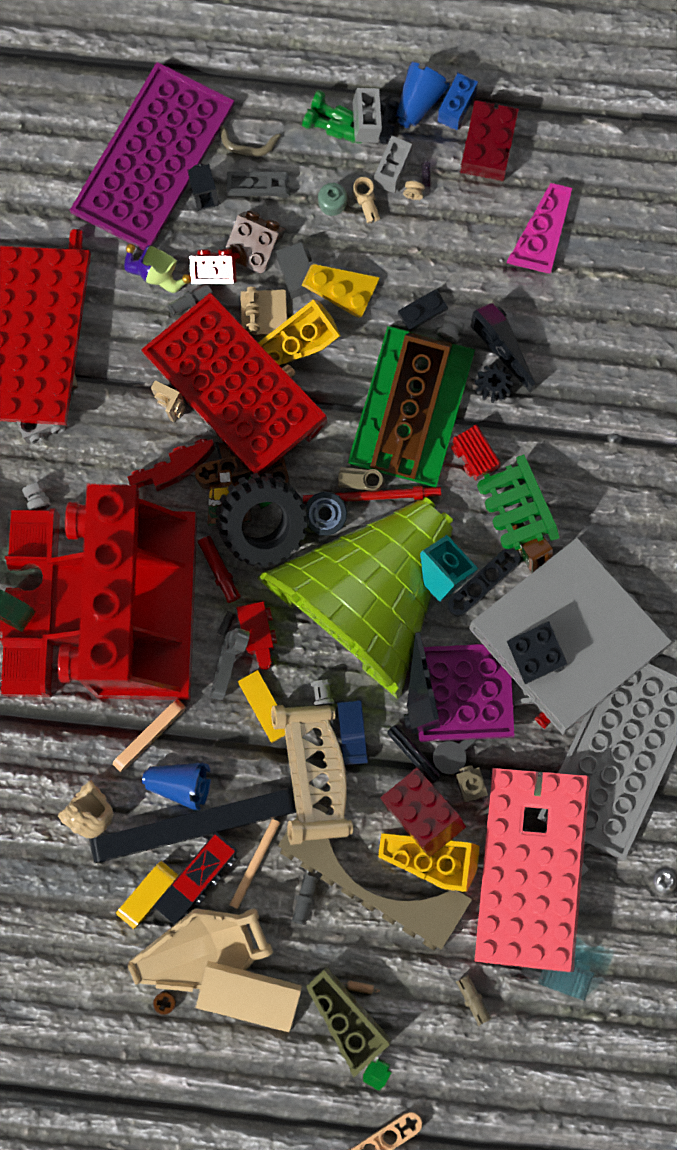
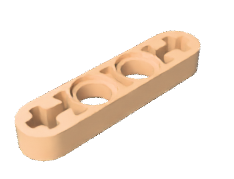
M179 699L170 704L114 760L112 764L121 773L126 770L185 711L186 706Z
M407 1112L349 1150H362L363 1146L368 1143L373 1144L377 1150H393L416 1135L421 1130L422 1121L418 1114ZM410 1117L412 1120L416 1118L418 1121L415 1123L416 1129L412 1130L410 1127L405 1129L403 1132L406 1136L402 1138L400 1131L394 1125L400 1123V1127H403L407 1123L406 1118ZM387 1130L396 1132L397 1140L395 1143L387 1144L383 1140V1135Z

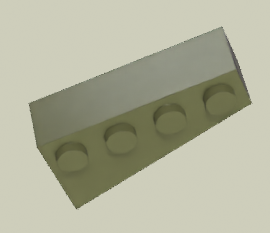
M328 967L306 986L318 1011L324 1018L330 1034L335 1039L340 1053L345 1058L351 1074L355 1077L391 1044V1038Z

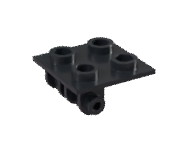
M550 621L507 641L525 685L553 671L556 673L563 671L564 666L568 665Z

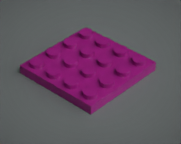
M483 644L424 647L441 728L419 732V741L515 738L512 677Z

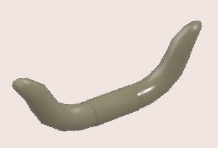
M223 125L220 129L222 143L226 149L232 153L259 157L268 154L281 137V134H276L270 138L265 146L254 148L232 143L227 129Z

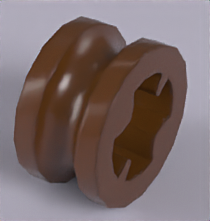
M169 992L159 993L153 1001L155 1011L162 1015L172 1012L176 1005L175 997ZM167 997L169 998L168 1002L171 1001V1007L167 1006L165 1010H162L160 1008L161 1004L158 1005V1000Z

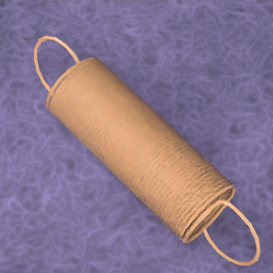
M353 981L345 983L348 984L346 986L348 987L347 990L372 994L374 990H378L374 989V985Z

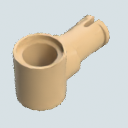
M360 177L354 182L352 193L358 204L362 206L367 224H370L373 219L376 222L381 218L374 202L376 198L373 193L374 186L372 181L367 177ZM365 185L368 187L369 192L361 194L358 192L357 187Z

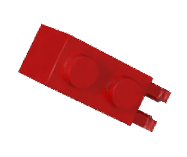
M264 601L236 607L240 628L250 632L245 649L246 652L251 655L256 654L257 663H259L258 665L261 670L269 669L272 665L270 651L274 650L273 644L277 643L275 629L270 630L268 622L273 621L270 607L265 608Z

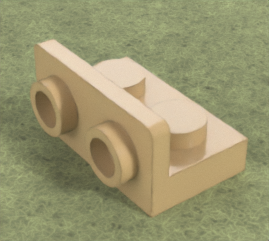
M154 381L151 387L155 395L154 398L158 400V404L166 408L165 412L170 421L175 422L177 417H182L186 408L180 392Z

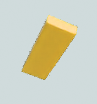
M257 670L237 681L271 744L283 738L285 730L273 728L271 709L272 706L277 704L259 671Z

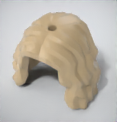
M89 780L81 787L80 792L73 797L69 805L59 812L58 817L63 824L71 828L72 832L85 838H95L103 833L112 823L113 810L107 802L106 796L101 793L98 787L94 786L92 780Z

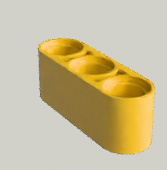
M161 860L122 904L116 914L131 928L136 929L179 875Z

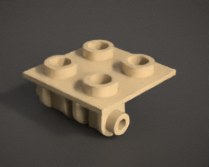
M247 287V291H241L242 327L250 335L270 334L287 320L286 290L256 291V287Z

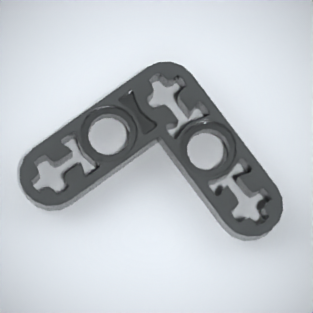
M236 628L227 632L210 691L211 698L223 700L235 656L245 651L249 640V631Z

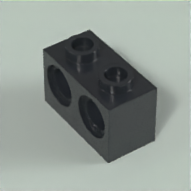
M197 164L191 169H187L197 211L219 206L210 165Z

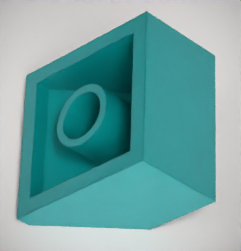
M448 535L420 553L424 585L439 601H442L464 586L479 569Z

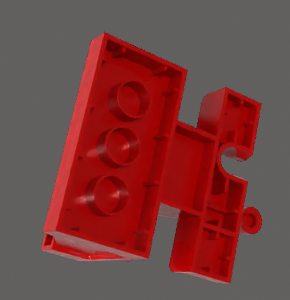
M87 484L86 504L68 502L65 513L66 537L71 540H79V537H84V552L58 557L60 514L56 508H50L49 511L11 510L9 552L5 556L7 568L9 571L39 569L42 571L43 579L39 587L34 590L26 591L21 588L12 587L5 589L4 613H0V635H2L0 641L3 646L1 695L8 697H51L53 645L60 646L58 654V677L60 682L71 683L72 680H78L96 698L191 700L198 521L196 512L172 511L140 499L139 490L136 485Z

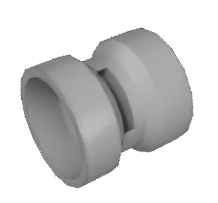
M44 482L32 483L22 489L24 497L28 499V510L41 511L51 506L49 497L45 495L46 487Z

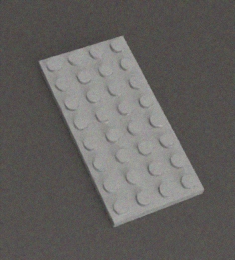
M651 664L645 666L583 718L558 774L583 775L590 778L585 843L623 861L626 859L677 746V677ZM541 808L537 819L547 824L549 810Z

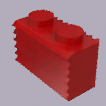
M478 425L467 429L453 438V446L451 448L455 456L462 458L465 463L463 465L465 472L469 477L473 476L475 481L500 468L501 462Z

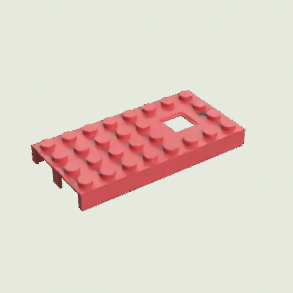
M492 769L475 951L476 962L574 972L590 783L588 776ZM525 807L549 810L546 833L523 831Z

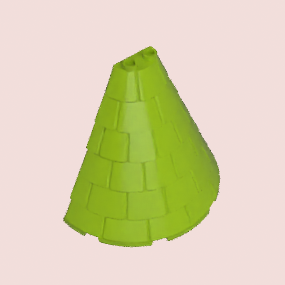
M427 497L394 511L391 515L366 524L365 527L343 535L337 540L317 547L309 553L289 560L283 565L265 571L257 577L263 585L291 609L296 605L363 663L362 669L397 699L402 696L407 672L411 666L415 634L421 633L425 614L428 612L432 596L423 582L420 553L446 535L451 538L453 531L451 526L453 519L445 512L440 514L435 509V504Z

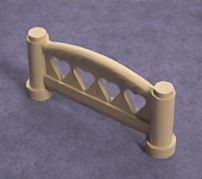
M283 705L272 706L271 720L273 728L285 730L297 820L288 821L287 831L290 844L296 845L302 844V841L339 838L352 835V821L344 817L347 798L345 765L338 740L330 725V721L335 720L334 706L317 705L284 708ZM318 728L322 733L320 738L323 741V745L317 746L302 737L312 729ZM322 751L325 754L323 761L326 763V768L320 769L305 760L315 752ZM324 773L328 776L327 784L330 786V790L324 792L309 783ZM323 797H330L332 800L330 807L333 809V814L327 815L312 806Z

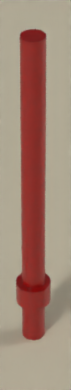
M413 486V489L334 494L340 496L344 502L400 498L422 500L423 497L441 496V487L422 488V486ZM314 494L303 495V503L306 504L308 499Z

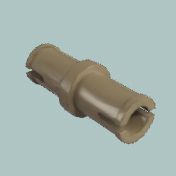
M470 975L456 981L466 1000L464 1004L466 1007L469 1006L477 1025L480 1026L491 1020L492 1018L481 1000L483 996L478 994L470 979Z

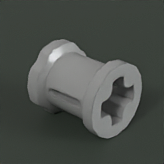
M331 679L311 682V687H314L316 700L314 706L335 703L331 696Z

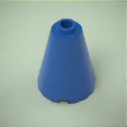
M412 62L408 68L396 117L399 119L398 123L408 129L410 126L415 127L450 85V82H446L447 79L428 67L420 69L418 68L420 64Z
M205 763L150 766L143 773L142 783L145 785L146 790L190 809L200 811L199 805H205L209 794L211 779H206V772H210V767Z

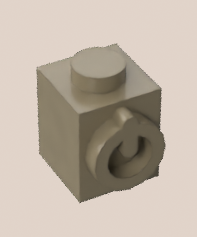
M473 765L459 769L460 774H456L455 777L464 804L488 796L479 768L473 769Z

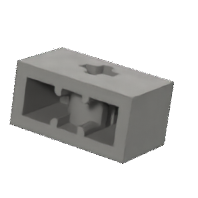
M357 88L353 99L355 142L377 143L382 130L379 89Z

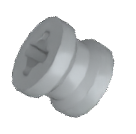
M444 316L442 320L443 326L438 329L437 335L445 341L457 343L459 340L458 334L460 331H463L465 325L456 318Z

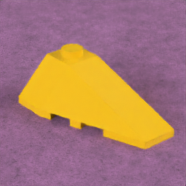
M313 299L258 342V344L278 365H282L322 351L341 336L333 318L321 301Z
M381 833L378 857L442 889L468 892L477 872L480 846L468 842L449 841L429 858L411 836Z

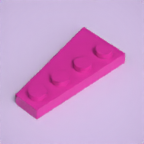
M550 183L522 236H520L513 252L507 259L508 264L548 274L551 273L572 188Z

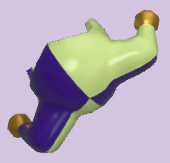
M133 244L126 246L127 254L124 269L127 273L140 275L145 282L159 285L171 293L178 292L185 284L191 282V276L188 274H184L182 279L178 281L174 280L172 273L178 260L164 251L147 245L139 260H134L135 246Z

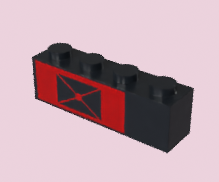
M215 832L153 907L175 925L190 913L189 910L194 904L199 906L207 897L205 891L210 885L215 887L223 878L220 873L226 866L230 869L239 858L236 856L239 851Z

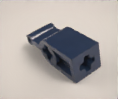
M361 701L338 703L344 765L367 763Z

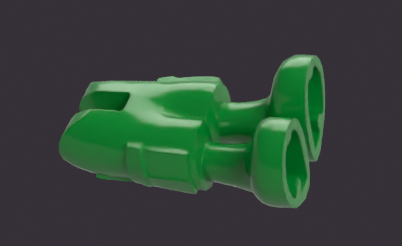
M317 90L312 100L311 109H308L304 116L302 127L305 129H325L326 135L337 139H345L351 143L361 144L362 142H355L353 111L341 105L336 106V108L329 106L325 101V93ZM318 114L330 117L331 119L328 121L318 116Z

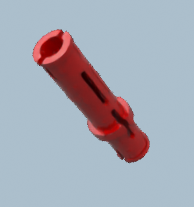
M211 536L201 538L197 543L216 578V585L220 586L227 603L238 600L241 596L234 585L233 576L226 569Z

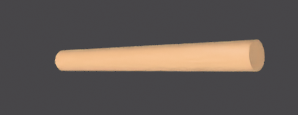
M274 819L271 820L229 904L236 909L239 908L280 822Z

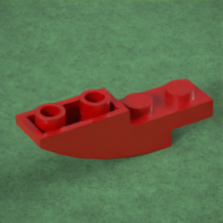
M204 438L194 442L195 445L174 448L173 452L168 453L171 462L163 461L155 464L154 468L133 471L132 475L127 477L129 484L141 488L154 483L156 490L160 491L180 482L209 458L215 450L213 440Z

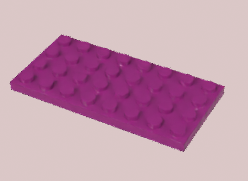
M156 62L71 206L70 213L142 250H145L147 245L153 246L190 183L187 169L201 164L234 107V100Z

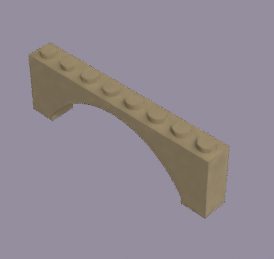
M318 802L312 806L325 814L329 812V809ZM287 831L278 844V847L282 849L280 854L290 860L294 857L302 861L300 866L310 873H313L314 870L322 874L321 880L331 886L334 883L343 887L340 892L351 899L354 896L359 897L363 900L361 905L373 912L375 908L384 913L381 918L392 925L395 922L400 923L404 926L402 931L413 938L416 934L425 939L422 944L433 951L436 948L442 950L472 900L455 890H448L444 894L425 900L397 901L386 899L365 890L347 875L333 853L329 838L302 841V844L291 845Z

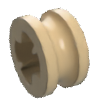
M416 181L405 183V188H407L403 192L405 197L413 200H421L423 198L422 192L425 190L423 184Z

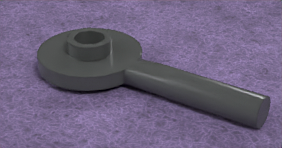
M478 739L463 740L459 744L453 741L439 744L433 753V763L437 770L448 775L459 772V769L463 768L466 762L465 750Z

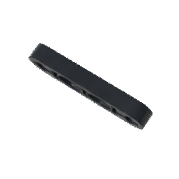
M514 548L504 549L450 598L448 603L449 612L457 617L466 614L517 567L520 561L518 551ZM505 554L508 556L513 554L515 556L513 559L514 563L508 562L503 567L507 571L503 572L501 566L495 562L498 561L499 564H502L505 560ZM490 568L496 569L499 572L498 579L489 580L486 577V571ZM479 584L482 588V593L478 596L471 595L469 592L470 585ZM465 592L467 598L473 602L469 603L466 600L462 606L464 610H454L455 604L453 601L460 602L464 598V595L461 593Z

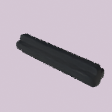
M397 725L392 726L387 731L390 738L430 783H435L441 777V774Z

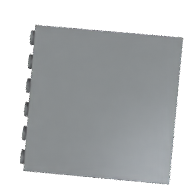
M578 538L574 539L475 618L469 627L471 632L562 735L664 652L672 642L669 634L654 623L652 615L642 610L638 605L637 599L622 588L620 580L615 576H611L606 570L605 564L600 559H596L591 554L589 546L584 542H580ZM550 621L568 665L564 666L563 671L558 673L553 671L525 685L507 641Z

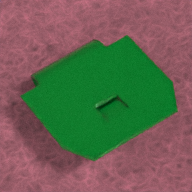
M380 1058L376 1062L372 1061L368 1064L363 1074V1082L379 1091L385 1086L392 1073L389 1071L390 1064Z

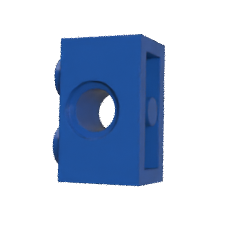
M457 73L438 111V122L458 131L476 95L477 81Z

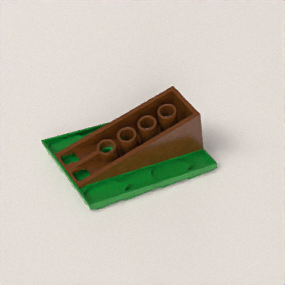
M387 326L348 464L375 469L381 473L437 487L475 349ZM414 381H421L422 386L416 387Z

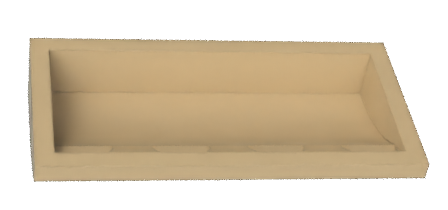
M208 961L196 1008L289 1032L302 985Z

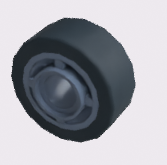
M323 491L314 494L305 505L308 511L306 515L309 519L308 528L318 535L328 536L337 533L347 520L345 502L340 496L332 492ZM322 507L330 508L332 511L330 519L323 520L320 518L319 510Z

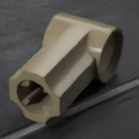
M340 467L338 475V487L379 491L384 487L385 479L378 470ZM372 475H378L380 479L378 485L374 487L369 486L368 478Z

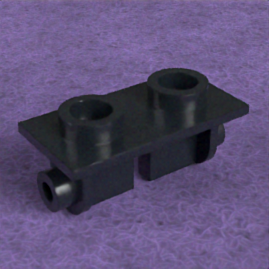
M391 95L380 100L382 130L379 136V143L383 145L388 144L395 127L388 124V121L396 123L397 120L396 113L399 103L394 100L390 102Z

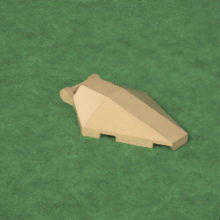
M194 909L129 961L128 968L136 985H156L157 989L193 992V989L201 988L208 961L246 971L254 960L268 957L273 953L272 947L267 943L258 921L259 914L257 910L250 909L243 914L237 915ZM248 923L258 945L256 949L253 947V942L246 926Z

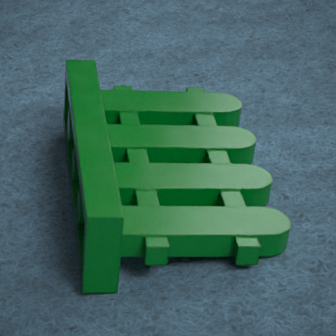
M524 454L516 457L518 466L513 468L511 465L506 466L505 471L490 476L488 473L484 475V479L478 482L477 488L479 493L483 495L491 493L492 497L485 501L486 510L488 512L499 511L500 515L493 518L494 528L499 531L507 529L508 533L503 534L500 538L503 548L510 549L514 547L515 550L521 549V544L537 538L538 542L544 540L543 536L548 534L550 541L560 538L555 521ZM524 480L525 484L520 485L519 482ZM512 484L514 486V488L510 490H507L500 494L497 493V490L502 489ZM532 498L533 502L528 503L527 499ZM519 502L522 504V506L507 512L504 509ZM540 516L541 520L536 521L535 517ZM529 520V525L513 530L512 526Z

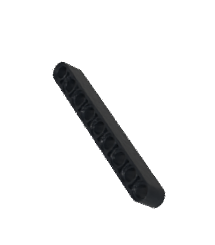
M293 788L89 839L94 863L105 862L211 835L215 832L219 833L296 813Z

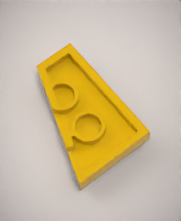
M313 264L310 266L302 286L353 316L361 318L380 278Z

